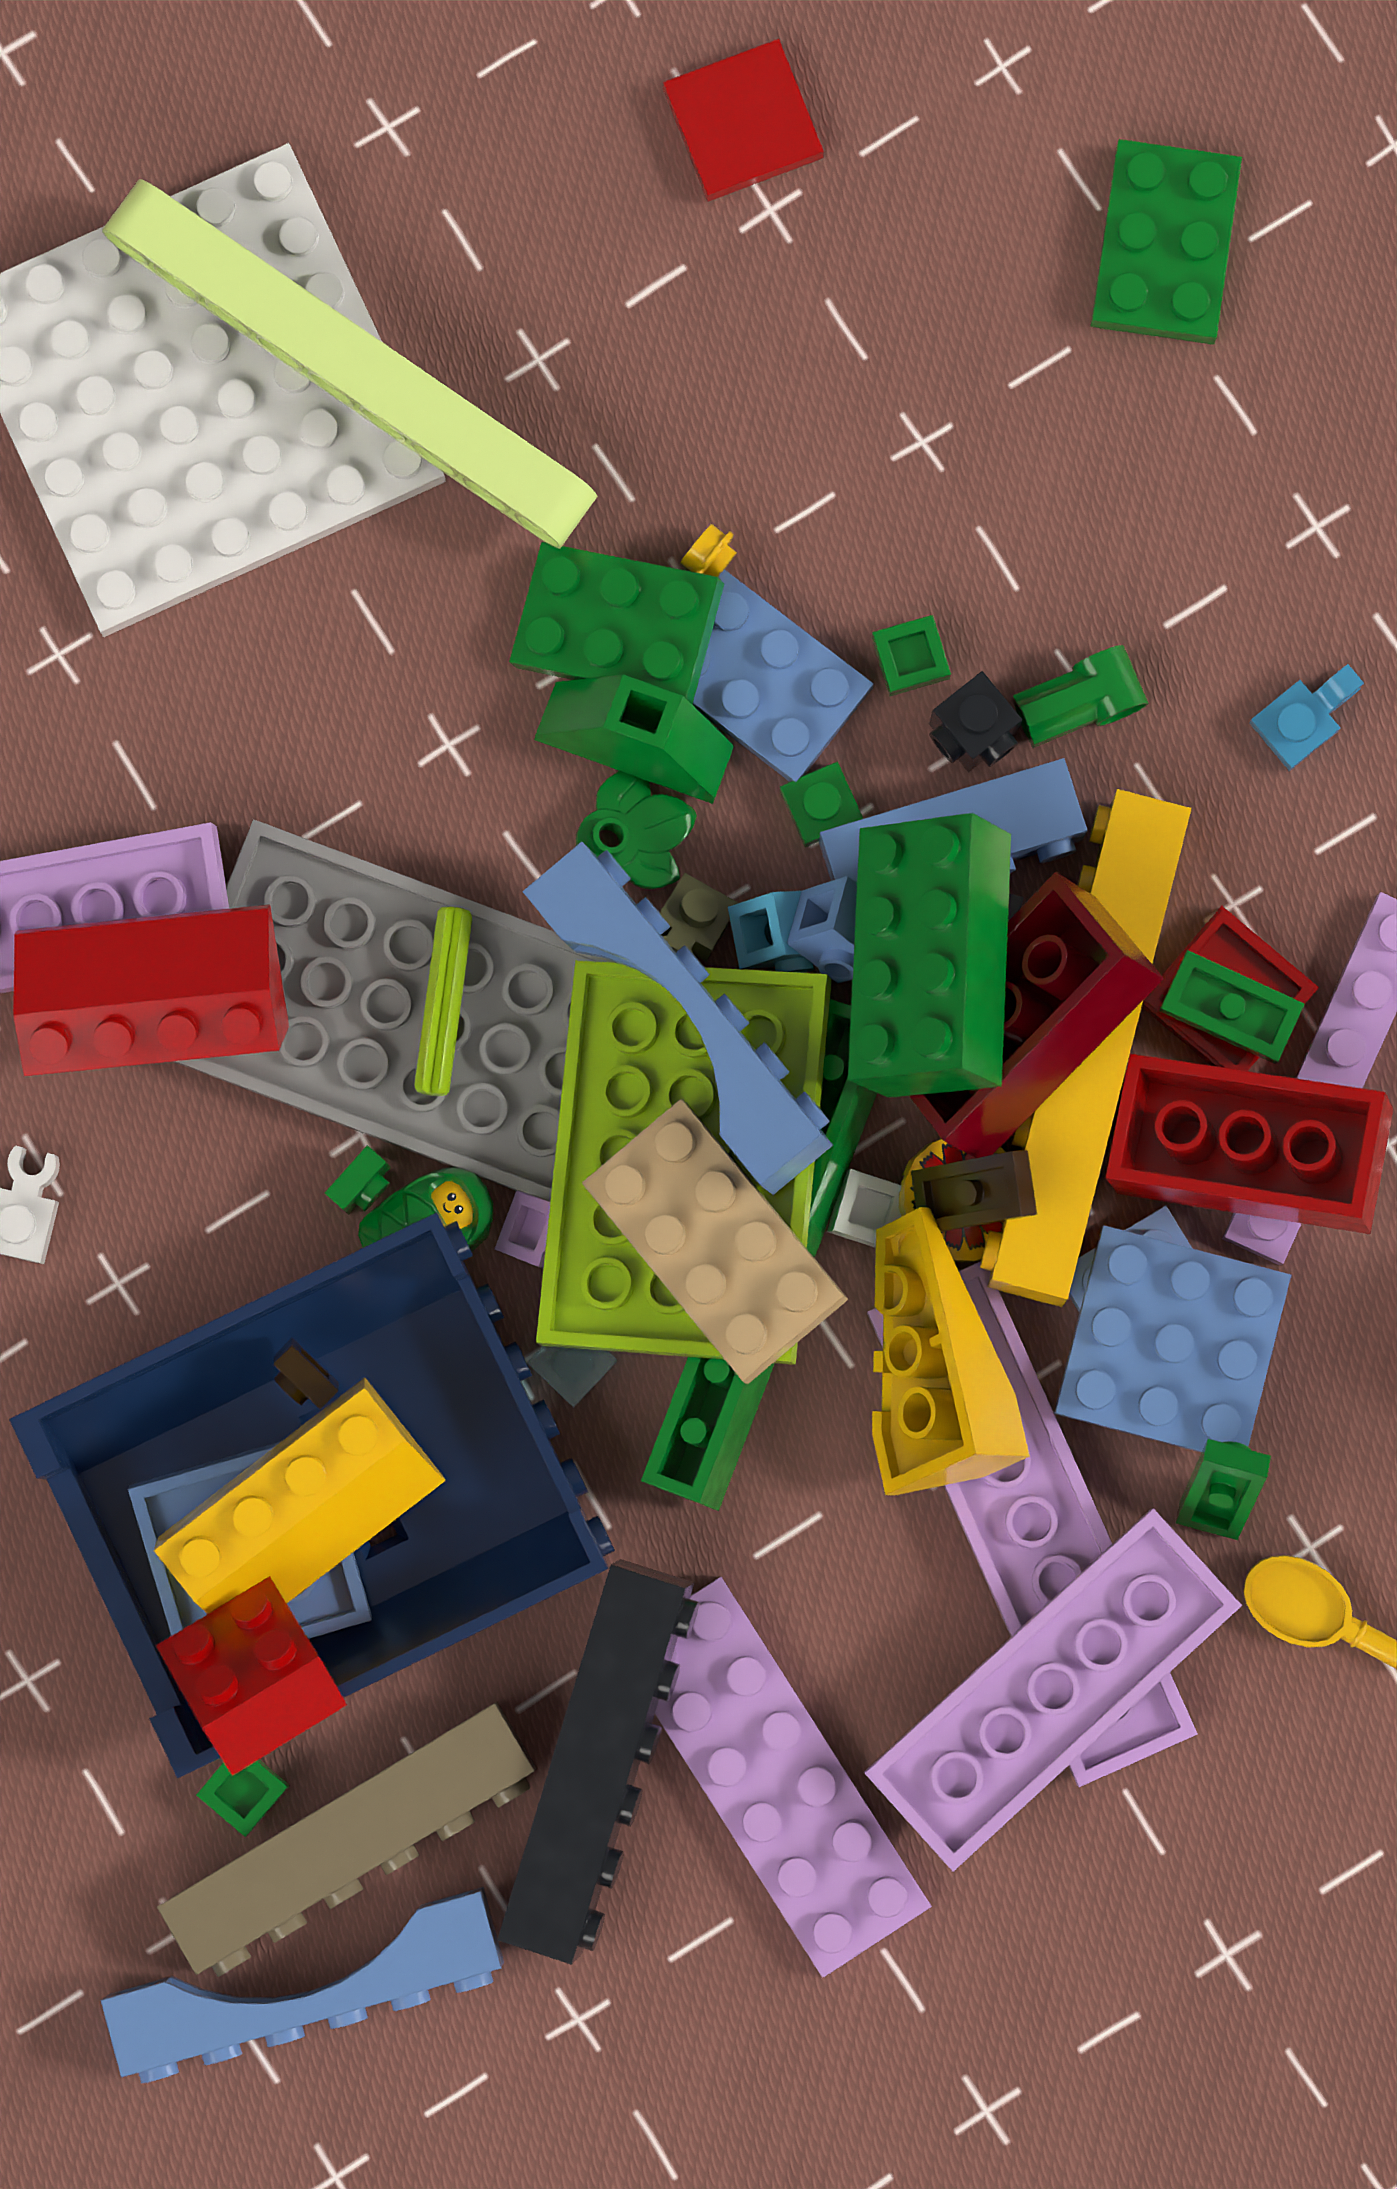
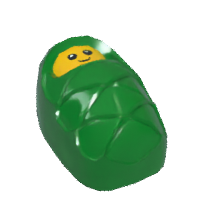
M458 1167L435 1170L408 1183L372 1209L360 1222L358 1236L364 1248L437 1212L445 1226L457 1221L471 1251H474L489 1236L493 1220L492 1198L487 1187L473 1172Z

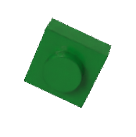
M933 615L872 632V641L889 697L950 679L951 672Z
M838 761L800 777L796 782L791 781L780 786L779 791L805 848L819 842L820 832L863 819Z
M367 1145L325 1191V1194L348 1215L356 1206L366 1211L389 1186L390 1183L383 1176L391 1167Z
M260 1760L255 1761L233 1776L223 1762L196 1796L246 1837L290 1785Z

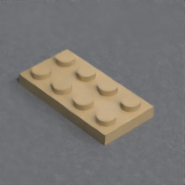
M682 1099L677 1101L582 1182L739 1378L746 1384L754 1380L848 1300L699 1117Z

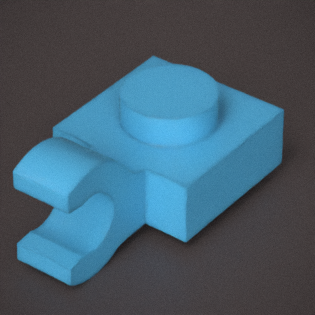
M1349 664L1339 670L1313 694L1299 680L1253 717L1249 724L1284 766L1291 771L1340 730L1339 725L1330 714L1356 694L1364 682Z

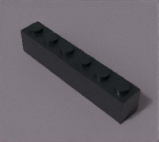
M623 1559L610 1565L497 1939L498 1941L570 1965L582 1955L584 1949L590 1951L595 1949L605 1919V1913L596 1911L603 1886L610 1889L613 1888L624 1856V1851L614 1848L621 1824L631 1827L642 1797L643 1789L633 1786L640 1761L650 1764L659 1742L661 1726L652 1724L659 1699L669 1702L678 1679L680 1664L671 1661L678 1637L689 1638L697 1616L699 1602L690 1599L694 1582Z

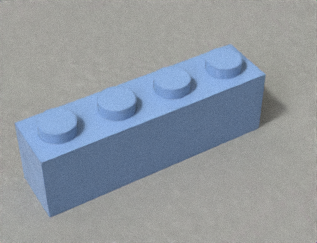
M1065 758L820 832L819 844L830 880L849 876L857 883L860 828L974 813L1011 834L1010 873L1016 870L1013 861L1038 854L1040 863H1046L1075 853L1076 847L1074 843L1083 840L1087 827Z

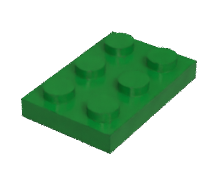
M1118 139L1090 327L1214 345L1218 332L1242 157Z
M541 542L509 662L518 669L570 680L624 674L680 694L693 705L724 583L716 576L565 546L559 549L548 543Z

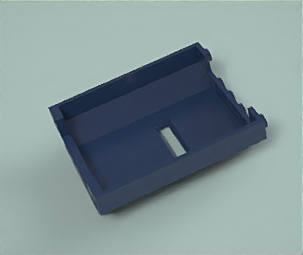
M436 1212L9 1419L36 1478L47 1480L157 1714L149 1718L177 1779L221 1757L201 1727L156 1647L157 1644L171 1637V1633L128 1488L131 1484L283 1441L364 1377L368 1380L443 1475L445 1481L392 1522L397 1535L372 1547L368 1540L353 1552L372 1614V1620L309 1638L310 1643L343 1698L609 1569L604 1556L615 1551L612 1542L598 1515L589 1520L586 1517L578 1497L588 1493L587 1487L572 1457L560 1462L550 1439L559 1435L560 1431L545 1400L543 1399L532 1404L522 1381L531 1377L532 1373L517 1342L515 1341L506 1346L503 1344L494 1323L505 1317L489 1284L487 1283L479 1288L476 1287L464 1263V1260L472 1257L473 1254L457 1221L445 1226L441 1216ZM292 1337L339 1382V1391L321 1409L310 1399L303 1405H299L274 1380V1377L280 1372L273 1365L274 1355Z

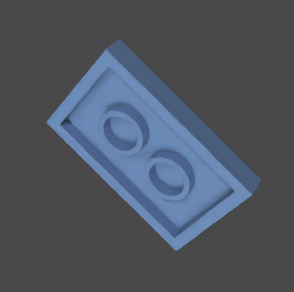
M724 569L718 576L724 583V588L693 706L703 716L789 782H796L807 773L873 689V683Z

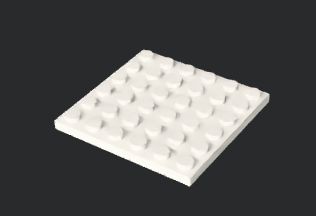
M289 143L170 196L381 341ZM104 226L0 273V414L103 637L446 482L444 473L128 256L102 233Z

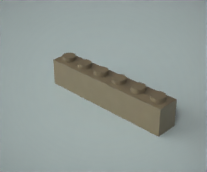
M497 1701L165 1901L157 1909L195 1975L212 1967L217 1977L252 1957L246 1948V1945L266 1933L269 1934L273 1943L307 1924L308 1922L302 1911L324 1899L329 1909H332L363 1890L364 1888L358 1878L380 1865L385 1875H388L418 1857L419 1853L413 1844L436 1831L441 1841H444L475 1822L470 1813V1810L492 1797L499 1808L526 1792L531 1786L525 1777L534 1772L537 1767Z

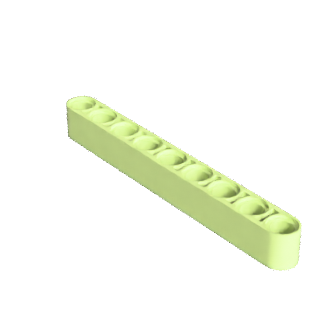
M139 179L102 229V233L128 256L549 545L560 549L598 497L588 484L571 471L149 182Z

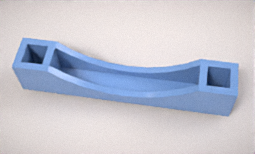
M583 842L579 843L522 892L560 939L576 953L607 958L640 971L666 988L681 1003L700 1032L714 1067L720 1100V1136L756 1181L774 1195L833 1146L821 1131L830 1122L829 1119L805 1091L796 1099L781 1082V1079L789 1073L788 1069L765 1042L757 1049H754L740 1032L749 1024L748 1020L725 993L716 1001L701 984L710 974L685 945L675 952L661 934L670 928V925L646 897L638 904L632 900L622 887L631 878L606 849L597 857Z
M484 1887L420 1905L401 1933L375 1958L346 1977L311 1991L279 1997H236L201 1989L170 1976L111 1993L101 2000L121 2077L139 2073L141 2083H147L179 2073L177 2061L201 2054L204 2065H210L241 2055L240 2043L265 2037L267 2047H272L300 2039L305 2036L302 2025L328 2019L330 2029H335L367 2019L365 2007L391 2001L393 2011L428 2002L431 2000L428 1989L453 1982L456 1993L488 1985L494 1982L491 1971L501 1969L504 1960Z

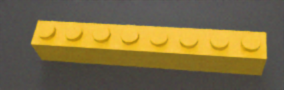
M1117 789L1110 807L1098 805L1089 842L1100 844L1094 867L1083 864L1077 886L1098 899L1146 958L1153 963L1192 808ZM1143 1001L1014 1132L1011 1145L1023 1147L1022 1151L1028 1150L1037 1215L1004 1221L1001 1233L989 1231L980 1268L991 1271L988 1288L1062 1307L1068 1300Z

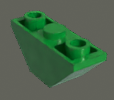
M624 674L556 682L534 739L535 741L711 804L714 803L734 745L684 696Z

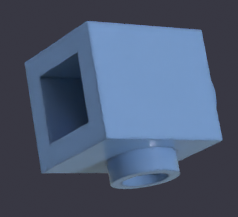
M849 876L801 891L787 941L789 946L818 967L822 974H827L837 983L853 979L857 883Z

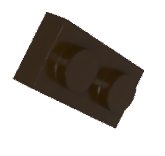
M1028 1150L1005 1152L911 1171L916 1209L919 1207L930 1208L940 1232L1037 1215Z

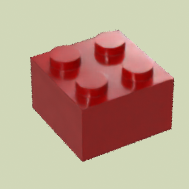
M270 1576L156 1645L201 1727L232 1776L347 1706L323 1662Z

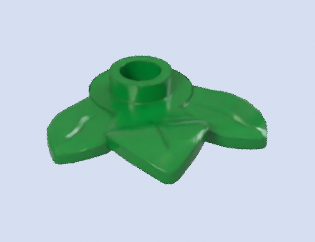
M618 771L607 778L599 787L596 794L595 811L587 815L578 827L576 846L583 842L597 857L607 849L631 878L630 882L636 887L643 889L663 888L680 879L679 868L669 851L677 847L690 834L696 821V811L677 797L663 794L651 796L649 781ZM602 830L612 831L617 835L619 845L616 847L604 845L599 838V832Z

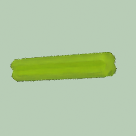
M447 906L440 907L437 911L414 1083L417 1092L425 1095L445 1096L450 1090L472 925L471 912L464 908Z

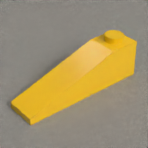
M919 1207L876 1229L874 1306L883 1314V1351H874L873 1372L882 1373L881 1411H872V1436L885 1495L895 1496L986 1477L1030 1457L1016 1394L930 1208Z

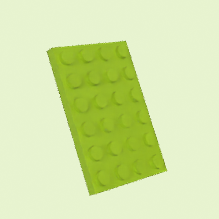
M575 960L536 1343L551 1347L724 1359L582 1182L677 1101L682 1099L689 1105L807 1248L815 1161L774 1195L756 1181L720 1136V1100L714 1067L700 1032L681 1003L666 988L640 971L620 963ZM704 967L710 975L701 984L715 1001L725 993L749 1022L740 1031L754 1049H757L765 1042L785 1065L789 1073L781 1079V1082L796 1099L805 1091L820 1108L832 979L827 974ZM798 1342L774 1363L796 1365Z

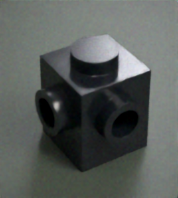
M981 671L932 710L929 725L933 731L929 733V736L948 761L954 763L956 760H959L969 773L982 761L988 767L993 766L1018 745L1014 736L1019 731L1022 718L985 673Z

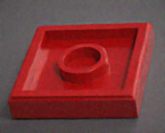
M779 39L663 82V91L707 202L824 158V150Z
M1221 906L1162 974L1164 979L1143 1000L1142 1008L1211 1066L1248 1071L1260 1057L1159 1011L1186 951L1189 950L1296 999L1304 1003V1005L1319 987L1226 908Z

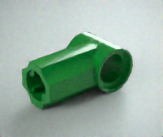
M1124 645L1114 646L1095 653L1072 667L1073 671L1013 695L1012 702L1015 710L1022 718L1021 728L1032 748L1093 723H1096L1097 726L1111 724L1140 711L1149 704Z

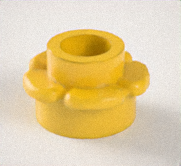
M711 524L693 544L680 563L690 572L718 577L737 554L729 546L734 534L729 531L725 535Z

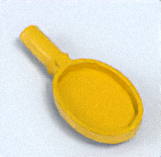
M1289 1555L1270 1556L1258 1561L1250 1568L1245 1577L1243 1589L1246 1604L1253 1617L1274 1636L1290 1644L1308 1648L1324 1647L1342 1639L1349 1643L1351 1648L1356 1647L1397 1669V1640L1368 1625L1366 1620L1361 1621L1353 1617L1350 1598L1343 1586L1327 1570L1306 1559Z

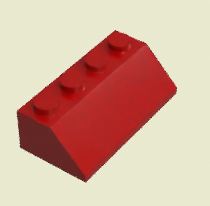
M270 904L17 930L14 934L13 1017L24 1076L279 1051L288 1031L289 1022Z

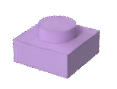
M516 1190L495 1250L544 1269L550 1202Z

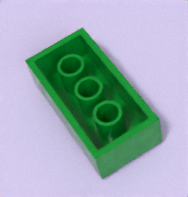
M974 813L860 828L848 1069L849 1081L888 1098L1002 1086L1011 834Z

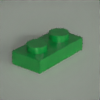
M1187 950L1159 1011L1276 1064L1283 1053L1304 1003Z
M1207 1439L1179 1502L1175 1523L1238 1540L1267 1479L1271 1455L1252 1451L1248 1446L1238 1442H1219Z

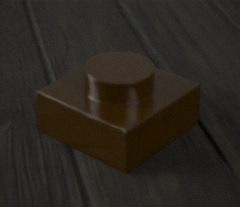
M293 1337L274 1355L273 1365L280 1370L274 1377V1380L299 1405H303L310 1399L321 1409L339 1391V1382Z

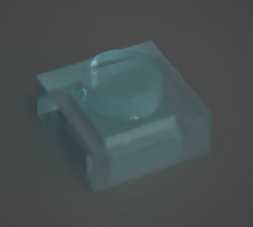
M542 1346L527 1363L575 1408L615 1366L618 1360L605 1350Z

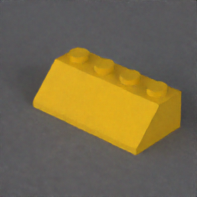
M364 1377L157 1538L154 1552L192 1600L207 1614L269 1576L285 1602L288 1603L441 1485L445 1478Z

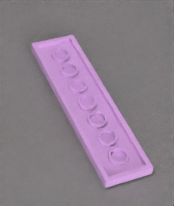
M981 1262L960 1270L959 1273L1016 1394L1030 1457L986 1477L943 1486L1008 1632L1012 1636L1111 1546L1112 1542L999 1290L987 1287L991 1272L990 1270L980 1268ZM874 1308L868 1311L867 1315L883 1348V1314ZM1170 1672L1068 1765L1078 1787L1197 1735Z

